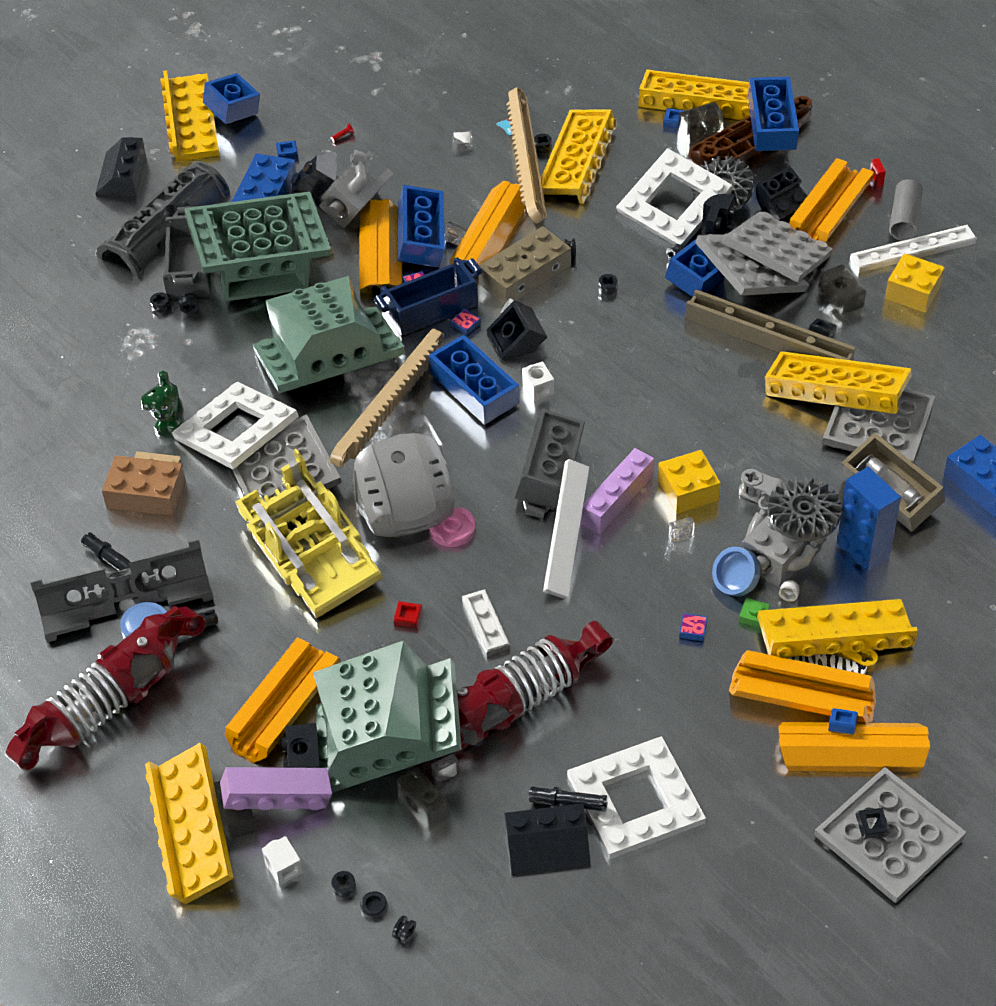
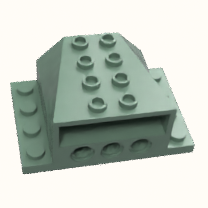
M310 192L185 208V217L202 272L204 274L220 271L224 301L287 293L297 289L309 288L310 258L331 256V248Z
M349 276L325 283H317L312 287L297 289L292 293L266 300L274 338L263 339L253 344L256 355L278 393L405 354L403 344L378 308H362Z
M400 641L313 672L321 703L316 705L320 768H327L332 793L462 750L455 663L451 658L427 666L404 641Z

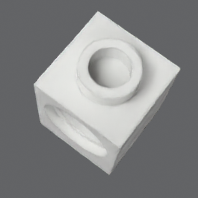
M543 361L522 368L523 385L533 401L554 395V378Z
M286 836L279 840H273L266 847L262 848L265 863L279 886L303 873L301 860Z

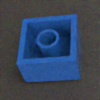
M238 73L205 83L203 103L225 124L258 114L260 93Z
M696 240L669 260L665 275L667 280L692 297L696 289L709 293L723 282L725 278L695 243Z

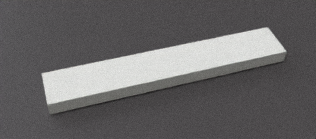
M964 225L852 253L850 260L858 273L898 264L904 253L921 258L976 244L977 238L969 226Z
M570 459L565 461L543 589V592L563 599L569 595L589 466Z

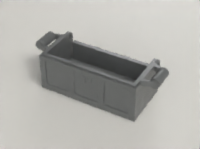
M177 207L173 217L165 218L166 249L163 281L166 294L169 296V299H179L185 293H193L197 297H210V273L203 274L185 217V208L190 207Z
M541 408L515 495V499L523 501L525 514L543 519L550 509L557 511L564 464L568 459L573 461L576 459L585 425L584 421ZM528 503H529V504H532V505H535V506H539V507L545 508V510H544V509H541V508H538V507H534V506L528 505Z

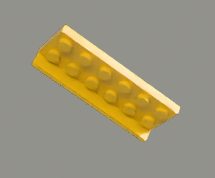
M167 70L163 71L164 78H160L162 90H165L162 91L165 115H169L165 116L167 128H170L167 129L168 140L172 141L168 142L170 154L175 155L176 162L220 156L214 114L203 103L204 85L206 82H209L208 74H196L169 79Z
M646 70L639 88L638 106L666 111L667 108L684 110L690 114L743 120L750 116L748 102L749 82Z
M569 110L541 176L543 195H577L579 204H584L586 197L590 194V187L595 181L596 172L600 169L602 157L606 154V147L611 142L612 132L616 129V119L613 118L612 110Z
M781 351L765 376L766 395L772 397L897 414L899 410L898 400L911 378V368Z
M901 599L758 611L757 616L768 655L783 658L836 654L849 650L860 652L865 648L884 650L914 647L918 635L917 627H911Z
M201 743L159 766L151 761L145 764L147 771L146 780L151 792L150 801L155 814L154 823L159 835L158 845L163 856L162 866L166 872L168 882L166 886L167 891L172 898L184 904H188L234 879L207 749Z

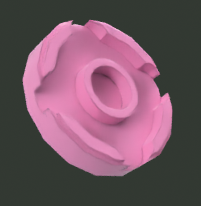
M459 507V509L454 508L453 514L444 522L430 528L429 533L432 539L439 545L458 547L466 544L473 538L476 531L475 518L470 511L463 507Z

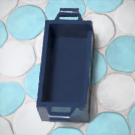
M457 257L453 259L454 266L451 264L390 289H387L385 286L380 287L381 294L377 295L374 301L381 311L387 315L401 336L459 314L463 309L469 310L478 306V288L475 278L481 275L483 270L473 258L460 261ZM465 265H468L474 273L471 274Z

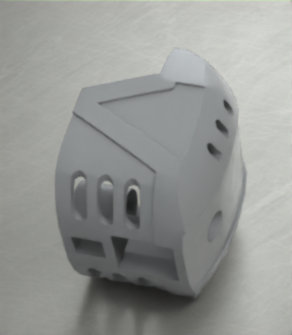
M417 433L397 435L370 444L356 457L353 472L356 507L358 512L365 518L374 535L399 537L419 533L437 526L453 514L455 506L453 484L451 483L440 447L431 437ZM375 478V481H364L365 479ZM370 491H379V493L368 494ZM381 502L383 504L381 506H374L375 503Z

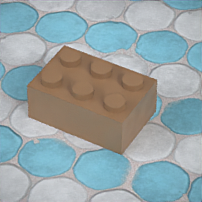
M115 455L102 488L106 508L174 516L186 482L182 463Z

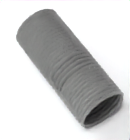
M907 179L900 181L896 185L889 232L897 240L912 239L917 233L923 190L917 181Z

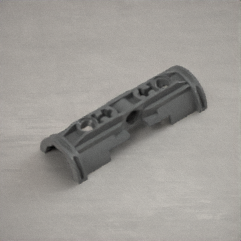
M202 161L192 162L119 227L116 234L109 240H105L96 249V257L102 260L111 251L121 255V258L127 263L132 275L139 277L144 273L143 268L160 253L156 244L166 236L165 218L173 217L177 207L212 205L221 196L225 198L230 193L228 184L222 175L211 165ZM132 228L137 229L136 231L130 232Z
M199 539L188 542L189 547L131 562L128 569L108 574L103 569L43 584L42 580L30 582L39 608L46 643L57 640V635L90 627L89 620L116 614L114 602L138 597L139 603H159L167 600L169 606L202 598L203 602L213 600ZM165 566H173L176 572L172 577L167 578L162 575V569ZM153 569H157L160 580L156 581V576L149 577V582L144 583L143 580H138L142 577L141 573L146 572L148 576L154 575ZM99 584L100 588H105L101 590L100 595H97L96 592L88 593L89 598L85 599L83 587H87V592L94 590V585ZM71 590H77L81 593V598L76 602H71L67 599V593Z

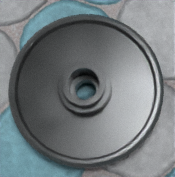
M719 156L717 160L712 158V163L709 165L705 161V166L700 165V167L732 184L733 190L730 195H734L733 204L736 205V210L743 207L749 201L754 191V180L749 166L746 167L745 162L740 161V159L737 162L734 161L733 156L729 159L725 156L726 160H721ZM691 188L695 200L700 192Z
M795 477V481L790 478L787 485L782 481L781 485H777L776 490H772L769 496L767 510L769 521L779 533L793 540L816 541L825 538L837 528L840 521L842 505L841 501H838V493H835L834 489L831 492L828 491V483L823 484L820 481L819 485L814 484L813 477L809 481L807 477H804L803 482H798V477Z

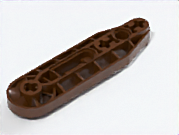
M806 96L794 98L798 128L808 122L812 115V100ZM751 116L696 143L689 151L688 160L698 166H705V161L709 165L712 163V158L717 160L718 156L721 160H726L725 156L728 159L733 156L734 161L737 162L738 159L745 161L763 152L755 150Z

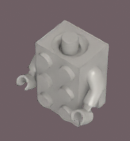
M354 150V153L350 156V161L353 162L352 165L341 176L336 175V180L321 197L324 201L319 207L343 229L394 174L387 168L377 180L366 171L364 165L372 154L370 151L365 155L361 151Z
M763 496L758 501L761 509L755 513L749 524L742 548L753 552L760 563V576L780 588L797 570L805 568L810 564L818 548L826 541L827 537L816 541H797L785 537L772 526L768 516H765L768 513V507H764L767 497Z

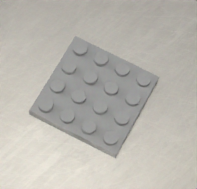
M761 211L728 233L723 240V244L796 282L800 281L829 258L833 251L825 242L815 240L809 237L806 232L798 231L792 228L790 224L772 218L771 214Z
M727 234L698 235L695 241L698 247L740 295L806 292L809 287L805 279L802 278L796 282L723 244Z
M904 389L898 400L899 410L897 414L835 405L823 436L822 444L854 452L872 434L876 433L914 463L935 396Z
M307 415L295 419L236 468L231 469L244 496L257 489L260 497L265 502L264 496L267 495L269 499L276 496L274 490L278 489L280 493L286 490L282 483L283 474L281 468L295 459L294 449H297L305 459L307 470L314 477L315 483L321 481L326 489L342 483L335 466L330 464V457Z
M884 767L815 829L814 835L893 902L897 903L965 838L967 832ZM883 808L890 833L883 837L862 839L855 815L857 811Z

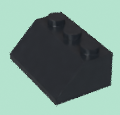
M122 137L106 152L95 193L96 196H137L146 159L143 138Z
M583 803L504 813L511 875L591 866Z

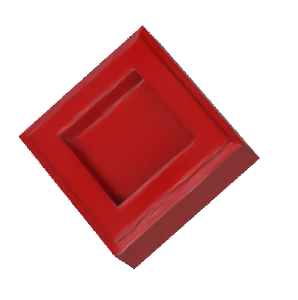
M879 158L872 159L870 170L875 174L872 181L876 188L884 187L886 171Z
M398 601L393 619L394 626L418 629L423 610L422 604Z

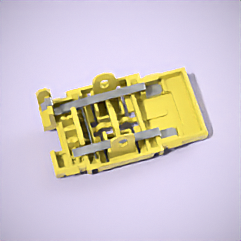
M294 449L295 459L281 468L283 474L282 483L286 490L281 493L278 489L274 490L276 496L269 499L266 495L264 496V502L256 489L235 502L243 519L249 522L246 524L248 531L252 533L254 540L281 578H284L286 585L291 584L297 595H301L315 618H318L383 579V576L370 558L368 550L362 544L360 534L339 507L332 492L327 491L321 481L315 483L314 477L307 470L305 459L297 449ZM301 516L302 519L307 517L306 523L301 525L300 521H297L295 518ZM341 519L347 527L344 528V525L341 523ZM290 521L297 526L292 531L288 529L287 525ZM303 538L311 547V549L305 552L299 543V540Z

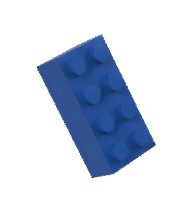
M790 77L749 78L748 102L755 150H797L799 128Z
M256 153L232 202L290 194L292 187L291 179L296 173L295 160Z
M403 185L398 200V261L440 267L445 251L444 191Z
M465 335L428 355L430 374L484 425L520 403L519 384Z
M980 434L947 457L944 476L996 518V447Z
M869 466L846 479L836 539L842 549H846L853 556L854 560L867 571L890 558L901 496Z

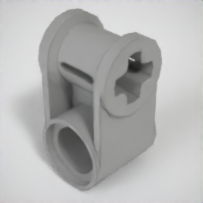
M747 469L741 475L742 484L739 487V494L744 499L758 503L761 497L766 496L767 500L764 503V507H768L769 496L772 490L775 491L776 486L781 485L782 480L763 474L755 469Z

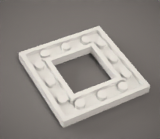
M667 148L616 206V209L620 214L673 245L678 243L684 247L702 226L704 202L713 195L730 194L733 186ZM671 177L700 192L699 196L678 220L648 204Z
M236 382L186 422L182 423L172 434L175 440L234 469L299 416L297 410L242 383ZM237 408L260 418L234 441H230L210 431V429Z
M662 736L568 770V778L575 792L607 795V801H604L608 802L605 812L584 810L609 859L706 823L705 815ZM649 770L668 807L622 823L604 786Z

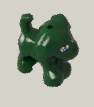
M162 370L158 373L159 383L141 396V409L150 411L152 416L157 419L154 428L159 435L172 434L182 424L176 414L183 409L177 386L169 381L168 372Z

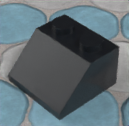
M329 152L316 155L311 161L306 162L303 169L299 173H295L291 179V193L310 192L315 202L336 180L337 153Z
M516 300L486 329L500 358L504 361L534 352L547 339V335L533 309Z

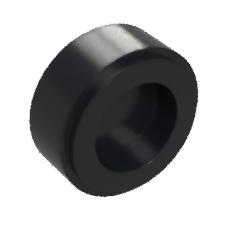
M372 891L363 896L360 907L362 913L367 918L378 919L386 914L388 903L382 893Z

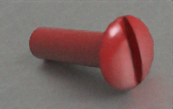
M347 123V127L331 136V139L335 142L348 133L354 134V129L351 124Z

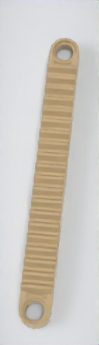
M517 86L508 92L509 102L506 105L508 106L507 110L510 116L509 124L512 131L511 135L513 136L512 140L514 141L513 150L515 151L516 166L519 172L517 175L519 176L518 181L520 182V192L523 198L521 202L526 206L533 222L538 224L547 218L528 100L521 88Z
M432 329L334 447L330 456V464L343 468L349 459H356L357 453L361 452V448H365L366 443L370 441V437H374V432H378V428L382 427L387 417H390L391 411H395V406H399V401H403V397L407 396V392L411 391V387L415 386V382L419 381L424 371H427V367H429L428 355L440 348L444 338L443 332Z

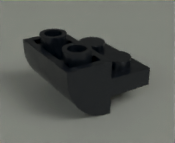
M791 166L764 179L756 186V198L762 211L767 209L773 218L778 221H783L794 215L807 197L800 187L802 180Z
M717 194L709 197L704 202L701 235H724L733 231L735 220H732V217H734L736 205L733 204L734 195Z

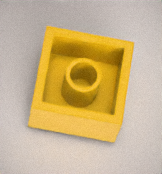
M904 253L888 279L885 299L926 313L941 287L945 267Z
M702 450L658 463V482L676 514L719 501L721 483Z

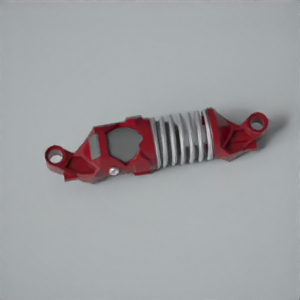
M176 606L164 614H154L145 617L140 627L125 637L116 646L110 645L98 654V659L91 665V668H87V675L79 674L80 681L72 679L73 687L65 685V693L57 691L58 699L50 697V699H47L42 704L31 707L25 724L14 732L15 736L6 748L7 758L20 769L27 771L37 765L42 746L78 747L83 742V737H90V731H97V725H104L105 719H112V713H119L120 708H125L131 703H137L146 697L148 689L174 669V654L179 636H197L201 634L205 628V619L188 607L178 608ZM93 712L100 716L101 721L96 720ZM85 717L92 722L93 727L88 725ZM78 723L85 728L86 733L80 730Z
M592 621L583 628L579 641L560 639L550 634L542 638L540 642H536L535 647H528L527 652L521 651L520 657L513 656L512 661H505L504 666L498 665L491 670L488 669L480 672L473 686H466L457 690L461 749L463 750L468 745L473 746L488 736L489 730L509 728L514 720L525 714V710H532L533 706L540 705L541 701H547L548 696H555L556 692L563 691L564 687H569L578 682L579 675L585 665L604 654L613 644V637L598 621ZM531 651L535 652L538 662L532 656ZM523 656H526V657L528 658V661H529V663H530V665H531L530 667H529V665L524 661V657H523ZM547 679H551L552 685L547 681ZM543 683L545 690L539 684Z

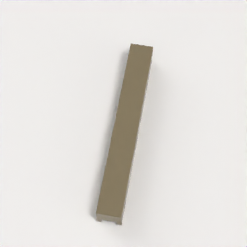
M697 289L694 291L691 301L688 300L686 303V319L778 353L782 351L855 361L854 346Z

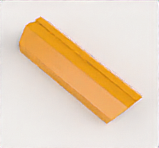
M836 158L791 217L790 226L798 231L806 232L809 237L815 240L826 242L874 178V172L862 168L859 173L855 169L850 171V168L847 167L848 162Z
M502 181L491 190L450 258V264L454 265L453 259L458 257L460 261L473 258L480 265L506 248L527 212L526 206L521 202L523 198L521 197L522 193L520 192L521 187L519 184Z
M389 199L370 200L360 211V293H373V286L380 288L383 285H387L390 289L402 284V262L398 261V207Z
M297 637L226 726L225 737L233 752L240 757L243 756L252 763L266 758L286 733V726L293 724L317 693L318 688L313 672L341 662V659L327 651L318 650L311 646L310 643Z
M749 650L742 655L736 666L729 692L734 696L831 716L832 708L858 712L857 722L861 723L873 721L876 706L875 685L870 675Z
M782 722L779 725L780 748L785 766L789 771L879 772L886 767L891 772H919L925 765L930 749L928 727L919 723H857L854 735L828 731L829 722Z

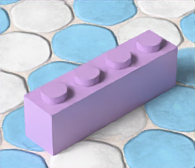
M634 448L583 504L581 524L601 535L653 477L654 458Z
M226 767L220 781L224 809L319 810L326 809L332 795L327 768Z

